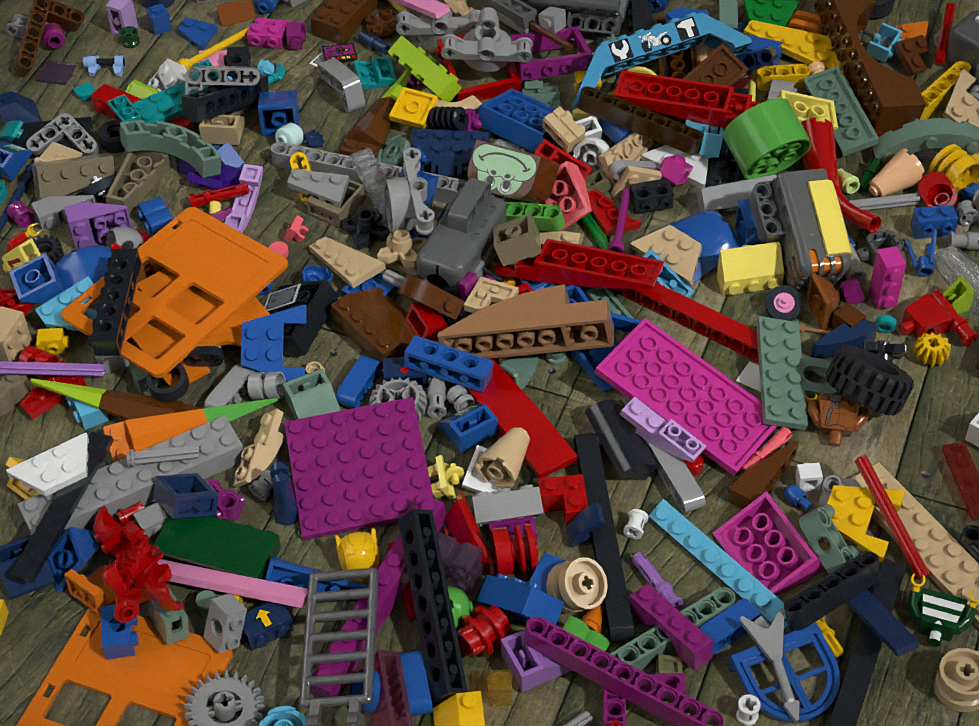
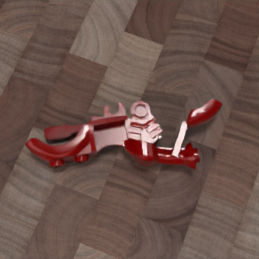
M103 505L98 511L92 527L96 532L93 536L101 545L100 547L108 557L113 555L116 558L113 563L102 571L105 583L114 592L116 603L114 609L115 619L124 623L132 621L139 614V603L151 599L165 610H183L184 605L180 601L173 600L169 587L165 584L172 577L169 565L167 563L160 565L157 563L164 554L159 552L154 556L159 547L154 546L150 549L151 544L147 541L149 536L143 534L145 533L143 528H139L134 520L129 521L125 526H121L109 514L107 507Z

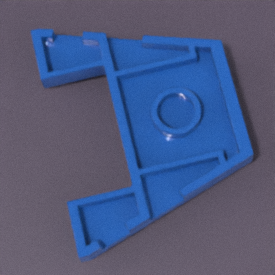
M307 305L297 306L243 322L241 366L257 372H265L266 374L268 372L281 371L286 378V382L304 376L305 367H283L284 324L306 325Z

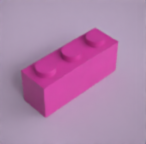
M897 246L879 249L876 253L869 294L877 310L895 307L898 303L906 262Z

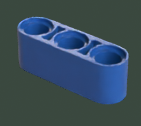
M361 355L338 388L336 393L337 402L350 408H358L380 376L383 363Z
M747 598L741 599L699 628L713 640V654L718 653L747 633L739 622L741 616L746 617L752 622L760 616L763 617L761 612Z
M422 650L399 653L398 662L408 716L413 717L433 713Z

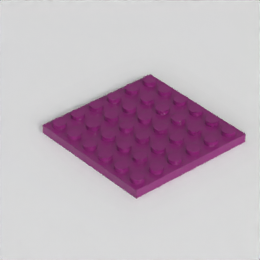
M413 397L284 422L303 541L396 523L406 513L416 509L424 495L434 499Z

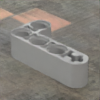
M336 58L317 64L321 78L340 93L343 107L347 113L365 107L361 82L354 72Z
M191 66L185 74V94H190V91L193 89L203 90L204 85H255L260 79V72L255 67ZM196 70L200 75L199 79H191L189 76L190 71ZM210 71H216L219 75V78L217 80H211L208 76V73ZM235 71L238 74V78L232 81L228 78L227 73ZM241 71H244L243 75H249L250 71L257 75L253 81H250L249 77H244V81H240Z

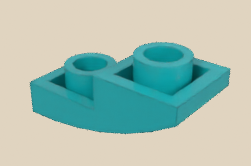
M16 120L4 124L0 130V140H6L12 143L14 138L18 140L24 131L21 129L23 122Z

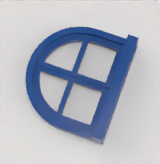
M814 623L803 630L783 635L782 662L789 683L802 709H799V720L797 723L814 720L826 712L836 698L840 686V672L837 661L817 623ZM812 643L823 666L796 676L785 653ZM758 645L731 655L727 663L730 672H736L747 695H753L759 699L760 711L777 721L794 724L795 722L783 707L774 704L765 696L780 690V685L776 684L760 690L749 669L751 666L769 660ZM826 672L824 693L817 702L811 705L800 681Z

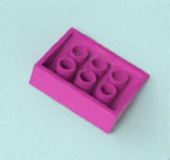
M767 491L713 532V535L726 553L776 596L809 581L824 569L816 553Z

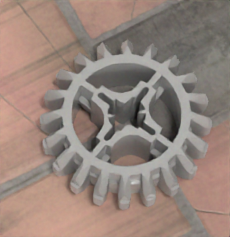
M400 377L398 380L391 378L389 382L383 380L382 385L377 384L376 390H372L369 399L370 405L413 397L418 421L420 422L421 416H425L427 396L425 391H423L422 385H418L416 380L410 382L409 378L402 380Z

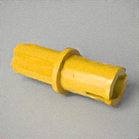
M823 617L814 622L817 623L834 657L838 658L843 655L844 650L834 636L835 631L828 627Z

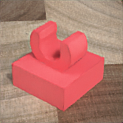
M297 215L289 225L283 239L290 242L294 237L296 241L302 242L305 238L304 235L309 230L307 227L301 226L304 219Z

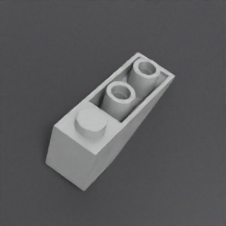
M94 195L49 196L33 202L31 205L41 229L46 231L68 222L64 209L65 206L81 202L96 203Z

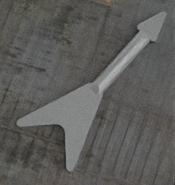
M779 609L769 628H762L746 617L741 616L739 619L741 625L769 661L773 663L785 700L783 708L792 720L797 723L799 720L800 702L794 698L782 662L784 609Z

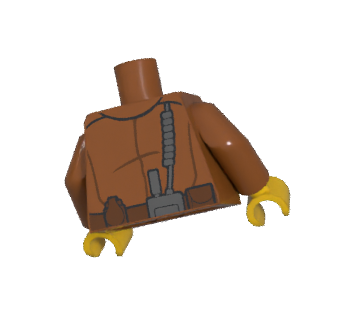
M820 393L819 398L817 394H815L814 398H808L807 394L805 395L808 413L814 425L819 427V432L829 434L828 445L841 446L842 436L851 437L852 432L859 431L868 420L871 412L866 407L858 405L844 396Z

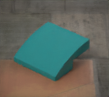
M373 56L371 62H353L352 67L361 82L362 90L387 87L397 81L390 57Z

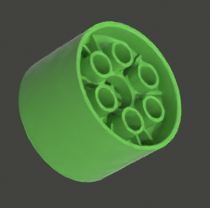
M785 98L768 100L746 110L736 117L723 132V138L746 180L775 175L799 161L810 150L812 145L790 102Z

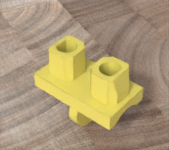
M439 455L435 457L436 464L428 467L430 479L432 481L439 479L438 482L431 484L432 492L435 498L446 495L451 500L456 498L454 484H459V480L464 477V470L462 467L456 466V463H451L450 465L445 463L443 456Z

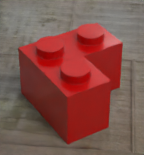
M583 474L538 478L543 512L563 510L565 526L578 513L588 507Z

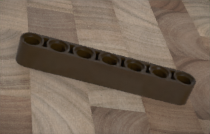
M585 86L581 88L577 103L579 110L687 154L695 155L698 153L704 136L701 131L593 87Z

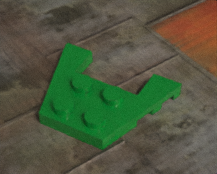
M743 0L747 23L749 24L751 20L786 27L801 0Z

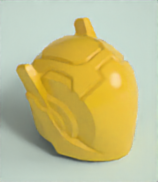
M374 528L371 529V533L355 532L341 539L338 535H335L336 549L342 570L378 569L379 547ZM369 578L352 579L365 584L369 583Z

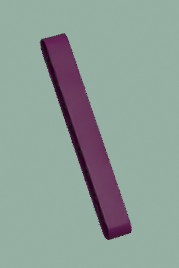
M532 617L527 621L524 642L530 648L675 726H707L706 724L723 726L724 719L718 711L541 617Z

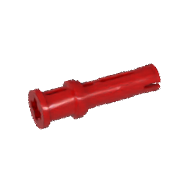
M247 182L213 191L206 189L205 192L195 195L191 193L189 194L191 207L198 208L209 205L212 201L219 202L248 195L250 191Z
M939 289L933 291L930 295L953 317L951 331L959 336L962 340L961 344L968 346L976 341L979 334L971 329L968 325V320L957 313Z

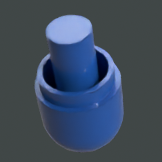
M792 484L784 489L785 499L793 506H801L806 511L811 508L812 503L807 500V495L800 487Z

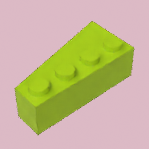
M402 35L389 49L388 53L443 101L450 102L462 89L457 83L459 80L451 72L449 75L446 74L448 70L441 64L437 66V61L431 55L425 56L427 54L426 51L420 46L416 48Z

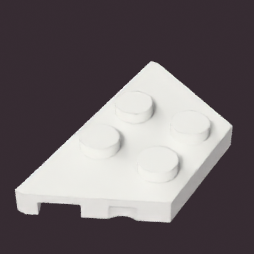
M664 145L641 155V161H653L658 169H661V162L667 156L681 155L686 159L685 162L693 166L686 182L698 188H705L709 158L701 155L700 151L695 155H690Z
M83 433L6 469L9 478L13 479L15 477L22 481L26 487L33 488L38 493L48 496L87 477L88 435Z

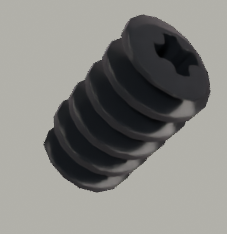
M435 106L427 117V126L435 130L463 131L468 126L466 111L460 106Z

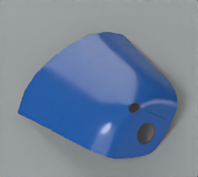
M714 210L702 211L668 224L702 245L697 270H695L693 276V284L718 265L720 250L738 248L743 245L727 221ZM666 226L660 227V228L655 229V230H653V231H651V232L653 233V232H655V231H657V230H659V229H662V228H664V227H666Z
M96 245L72 250L63 256L55 266L65 290L88 276L93 284L99 281L105 272H108V258L112 256V251L107 246Z

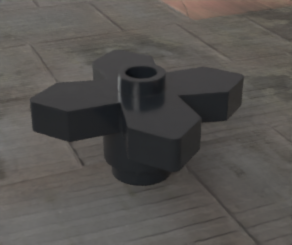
M376 207L362 209L356 217L350 216L341 220L344 231L354 234L352 241L357 250L368 247L371 237L384 241L390 234L388 224L380 223L382 220L381 213Z
M878 340L877 342L863 341V344L859 346V348L875 353L893 363V358L901 359L903 355L907 354L906 344H890L889 341Z

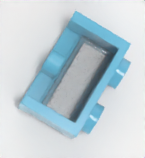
M883 22L879 33H876L873 41L869 42L866 51L873 58L885 63L888 58H893L895 54L893 45L903 40L900 38L903 31Z

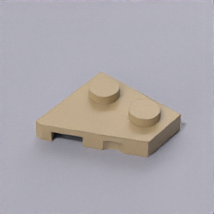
M628 165L612 189L611 195L613 198L622 197L623 190L626 188L630 189V184L659 180L662 178V174L658 170Z

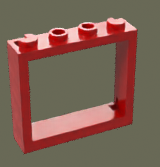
M467 33L456 36L463 39ZM437 39V47L435 48L436 58H440V64L448 70L446 74L449 75L451 72L457 77L451 60L441 55L443 48L442 39ZM509 62L504 67L508 79L463 88L454 97L456 102L472 95L479 101L492 99L510 89L521 92L522 81L515 63Z

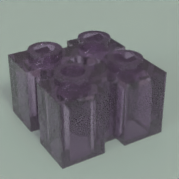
M439 533L438 541L447 584L453 585L472 596L483 576V564L481 563L483 559L482 548L467 542L463 545L458 543L456 538Z

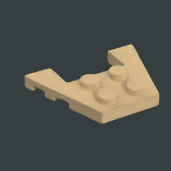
M964 69L958 76L943 117L949 118L953 122L961 123L965 121L979 127V101L967 92L976 81V78Z

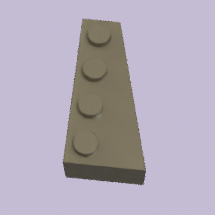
M149 150L128 152L106 195V204L127 206L130 213L170 170L169 154Z
M108 153L31 164L37 201L49 196H65L87 187L94 181V176H97V178L102 177L103 179L107 176L115 175L113 156Z

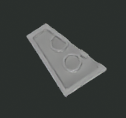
M292 169L287 184L288 188L305 195H315L319 197V200L333 202L334 206L340 208L349 184V175Z

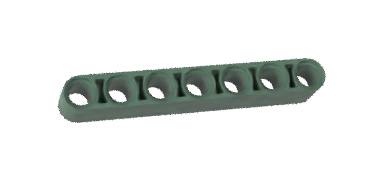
M726 587L719 588L680 612L700 628L734 605L735 593ZM655 626L610 654L642 670L656 662L658 654L667 655L674 651L675 647L669 638L664 637L667 635Z

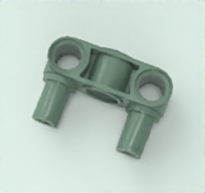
M827 504L801 516L799 524L824 568L830 574L857 557L859 550L855 545L847 546L831 519L835 514V510L831 505ZM824 538L829 541L830 545L826 544Z

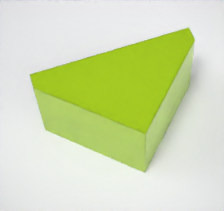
M961 275L943 292V295L957 313L960 314L969 311L975 290Z

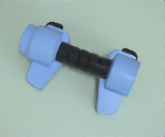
M92 55L84 57L83 64L85 68H88L90 77L94 76L101 66L109 65L113 66L115 75L121 77L123 75V68H125L124 55H116L114 58L103 59Z

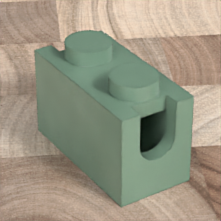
M169 588L171 597L173 598V600L177 601V599L175 598V596ZM153 599L147 601L148 616L166 645L189 638L188 616L184 610L168 611L160 607ZM173 622L175 623L178 629L172 630Z

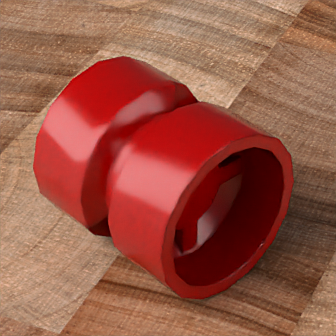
M29 345L20 354L18 362L59 363V358L57 355ZM35 375L38 378L47 380V375Z

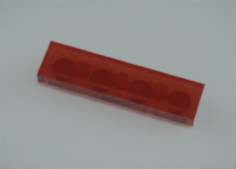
M965 442L943 445L942 452L972 521L979 520V474Z

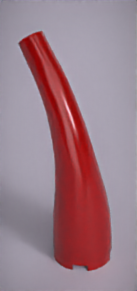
M816 118L802 121L801 124L812 142L810 150L800 159L804 170L825 169L828 179L834 184L843 218L870 233L877 232L881 226V218L866 209L861 210L850 203L841 191L833 124L825 119V122L816 121Z

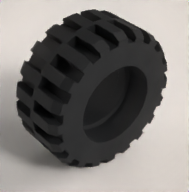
M848 344L838 349L825 373L826 381L838 393H841L856 404L866 407V409L888 416H894L901 412L914 388L912 377L900 369L899 366L864 348Z

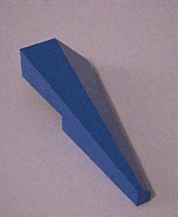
M272 556L265 580L308 589L309 575L313 572L325 571ZM352 579L318 581L317 592L365 589L369 584ZM260 600L259 606L268 603V601ZM340 600L319 601V602H333V601H340Z

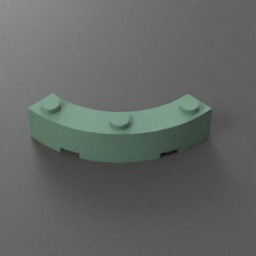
M949 118L918 120L904 124L903 128L894 132L892 130L878 137L879 144L873 146L875 158L880 159L884 164H887L903 148L908 150L906 153L912 154L922 150L945 148L948 145L956 144L962 150H965L968 155H973L979 150V127L965 121L961 123L953 122Z
M143 120L120 122V141L126 152L140 150L163 152L186 161L199 172L202 178L221 174L220 154L212 144L201 140L200 135L184 127L156 121V124L145 123Z

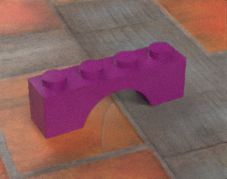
M648 583L630 595L631 614L645 627L652 624L660 628L673 643L678 657L690 668L696 671L713 658V640Z

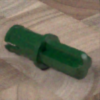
M870 159L867 168L862 171L859 190L863 192L868 190L870 181L877 175L882 165L880 159Z

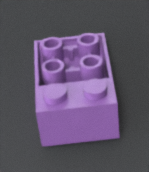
M81 202L64 207L76 249L106 243L107 234L111 228H132L128 207L124 205Z
M525 630L501 639V655L522 692L573 671L526 645L524 642Z

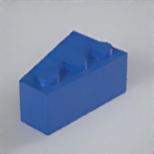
M499 573L496 577L486 576L477 599L478 602L489 607L495 605L503 612L516 617L521 616L528 618V620L532 617H541L554 625L557 624L565 602L540 591V585L529 581L525 585L526 582L514 577L510 581L511 578Z

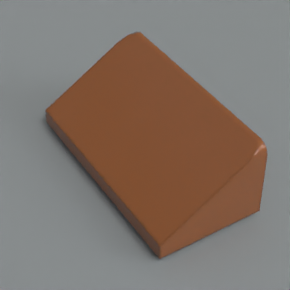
M236 0L216 6L218 19L222 27L255 19L251 0Z

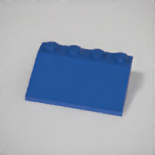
M510 89L480 105L479 120L482 122V128L485 131L498 135L502 139L513 142L516 146L523 147L534 154L544 139L552 144L555 141L542 127L544 117L555 110V108L514 89Z

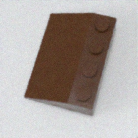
M380 287L347 294L332 303V321L370 358L383 363V358L404 357V352L415 333L406 321L408 313L390 296H384L382 294L384 291Z

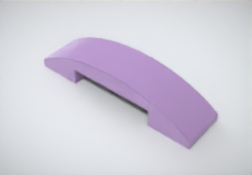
M244 164L239 182L240 184L247 182L250 194L235 198L232 207L233 212L226 217L224 222L241 233L247 227L257 202L263 175L262 166Z

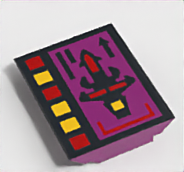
M354 43L322 46L324 61L336 58L340 62L358 59Z

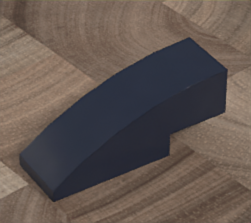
M866 318L851 328L844 323L814 342L811 357L830 358L834 357L838 349L843 345L848 344L859 347L863 344V341L875 342L877 327Z

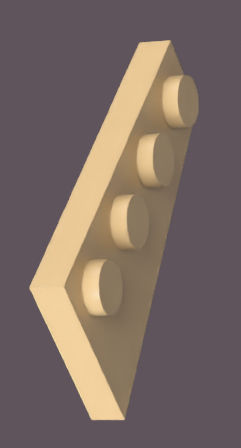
M634 132L598 156L612 188H614L618 180L614 179L610 173V166L619 160L639 161L641 155L646 153L653 145L654 141Z
M323 237L309 245L310 252L352 288L386 269L384 262L328 237Z

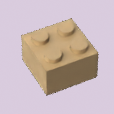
M0 306V361L18 362L20 354L30 345L32 340L23 312Z

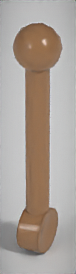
M799 324L800 333L808 331L820 334H828L831 332L828 330L805 327L804 324Z

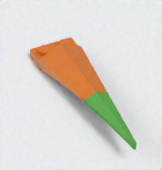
M278 398L129 419L104 426L102 430L104 435L113 437L114 442L109 449L112 463L126 458L127 452H131V449L142 451L224 415L231 422L277 402Z

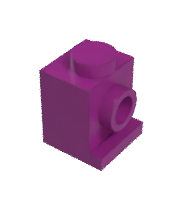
M305 22L287 23L286 38L288 50H302L303 42H306Z

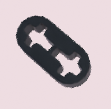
M197 346L183 359V362L191 367L220 366L223 363L224 351L217 346Z

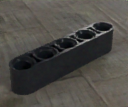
M873 552L862 553L786 601L784 611L788 627L794 631L803 630L877 583L882 577L878 555Z

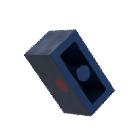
M404 357L383 358L385 381L389 382L391 378L394 380H398L399 377L402 380L409 378L410 382L416 380L418 385H422V388H427V375L404 367Z

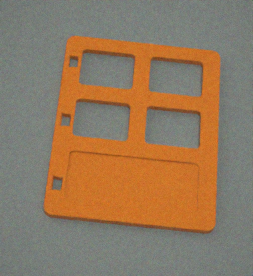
M196 207L186 208L138 248L142 264L147 260H151L179 277L155 297H149L138 289L135 290L132 305L138 308L139 311L128 320L120 356L155 378L164 377L186 358L194 348L202 344L288 268L287 259ZM180 223L181 225L174 230L173 227ZM104 276L61 312L65 322L88 336L93 332V320L83 315V313L101 299L100 290L105 284ZM190 286H196L223 302L220 307L200 324H194L167 307ZM90 297V300L83 305L82 302ZM152 319H156L184 336L181 341L160 359H154L127 342L132 335Z
M88 608L16 726H65L44 718L65 683H72L111 697L96 726H117L129 705H136L176 719L174 726H188L189 720L184 718L187 712L184 710V704L188 703L186 695H192L190 692L191 686L199 689L197 680L200 679L205 684L206 674L213 680L215 679V671H218L222 678L233 657V651L228 650L219 653L203 636L189 632V638L166 645L151 619L137 615L138 625H134V631L138 633L139 645L135 646V655L106 660L102 649L101 615ZM85 626L91 628L86 637L80 636ZM51 686L54 690L50 697H44L43 695L47 688Z

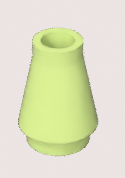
M842 168L838 169L839 184L843 192L855 193L860 187L859 179Z

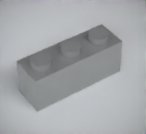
M524 485L520 487V490L511 491V488H504L494 494H489L487 491L479 492L471 499L473 517L478 528L488 526L490 522L528 516H533L534 519L542 518L544 514L539 487H533V485Z

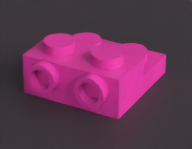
M256 18L255 23H251L247 32L248 45L283 49L287 39V23L291 21Z

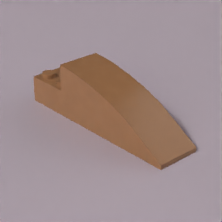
M564 284L523 293L482 308L439 332L438 339L440 344L490 359L614 347V325L608 300L570 303Z

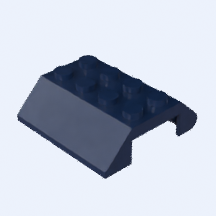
M413 128L410 147L415 148L419 145L429 160L426 164H421L420 171L425 172V165H431L430 173L436 174L438 165V175L455 178L456 166H458L457 179L462 180L463 167L469 166L476 139L490 143L491 133Z

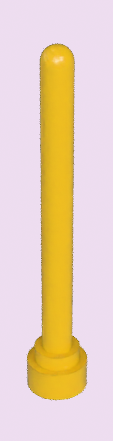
M249 28L234 34L190 59L182 58L177 63L185 66L186 70H188L192 65L246 37Z

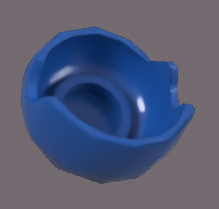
M308 265L302 270L301 282L327 279L330 284L333 273L329 274L326 266Z

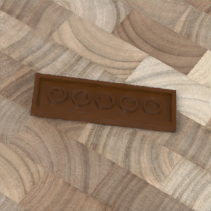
M722 43L683 79L733 86L749 69ZM650 110L652 112H655L657 114H660L662 116L685 124L686 119Z

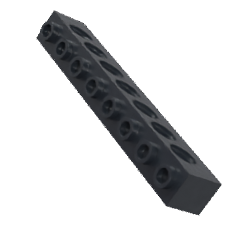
M412 509L398 519L431 701L444 702L456 693L468 692L433 510Z

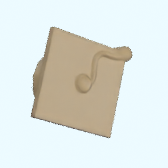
M52 142L40 157L34 159V163L82 157L83 153Z

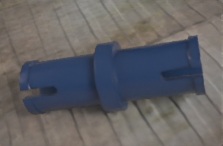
M366 31L359 34L358 40L368 45L370 49L377 50L384 55L389 54L388 51L391 45L381 41L380 37L372 36Z

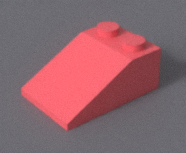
M568 161L560 165L552 193L545 201L546 204L557 205L561 208L565 226L559 231L566 229L592 212L585 180L578 166Z

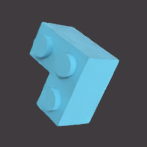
M686 120L685 125L701 131L704 135L700 145V154L706 158H718L723 141L724 128Z

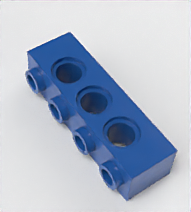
M414 335L404 352V367L482 393L493 375L494 361Z

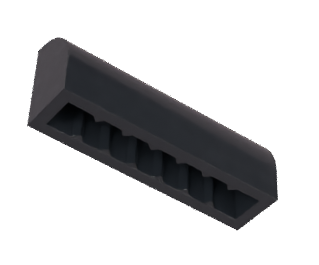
M609 399L590 406L585 411V414L619 477L646 480L658 464L644 439L635 433L637 428L620 415L621 410L625 407L624 403Z

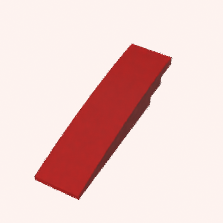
M624 70L621 72L613 95L646 109L721 128H726L740 114L761 103L752 101V95L734 93V87Z
M546 239L545 243L541 244V253L537 256L520 260L514 265L503 266L499 260L495 269L496 274L540 282L598 288L653 289L664 266V261Z
M495 361L493 375L483 393L465 387L468 394L474 398L475 404H486L497 417L499 438L514 427L523 428L527 431L530 441L523 464L527 469L531 468L538 478H544L577 461L576 453L560 433Z

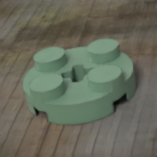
M397 135L385 143L387 147L384 151L380 149L376 162L394 166L404 163L403 152L410 148L411 143L402 135Z

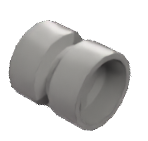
M281 371L268 372L267 374L265 372L251 373L247 382L250 398L252 400H265L266 397L268 399L284 398L283 383L286 382L284 374Z

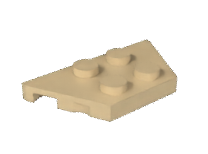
M671 225L630 243L631 248L643 256L652 249L687 284H693L694 272L697 270L698 258L702 251L701 243Z

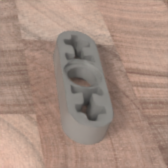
M619 160L614 162L609 168L610 173L616 180H619L628 165L658 170L653 161Z

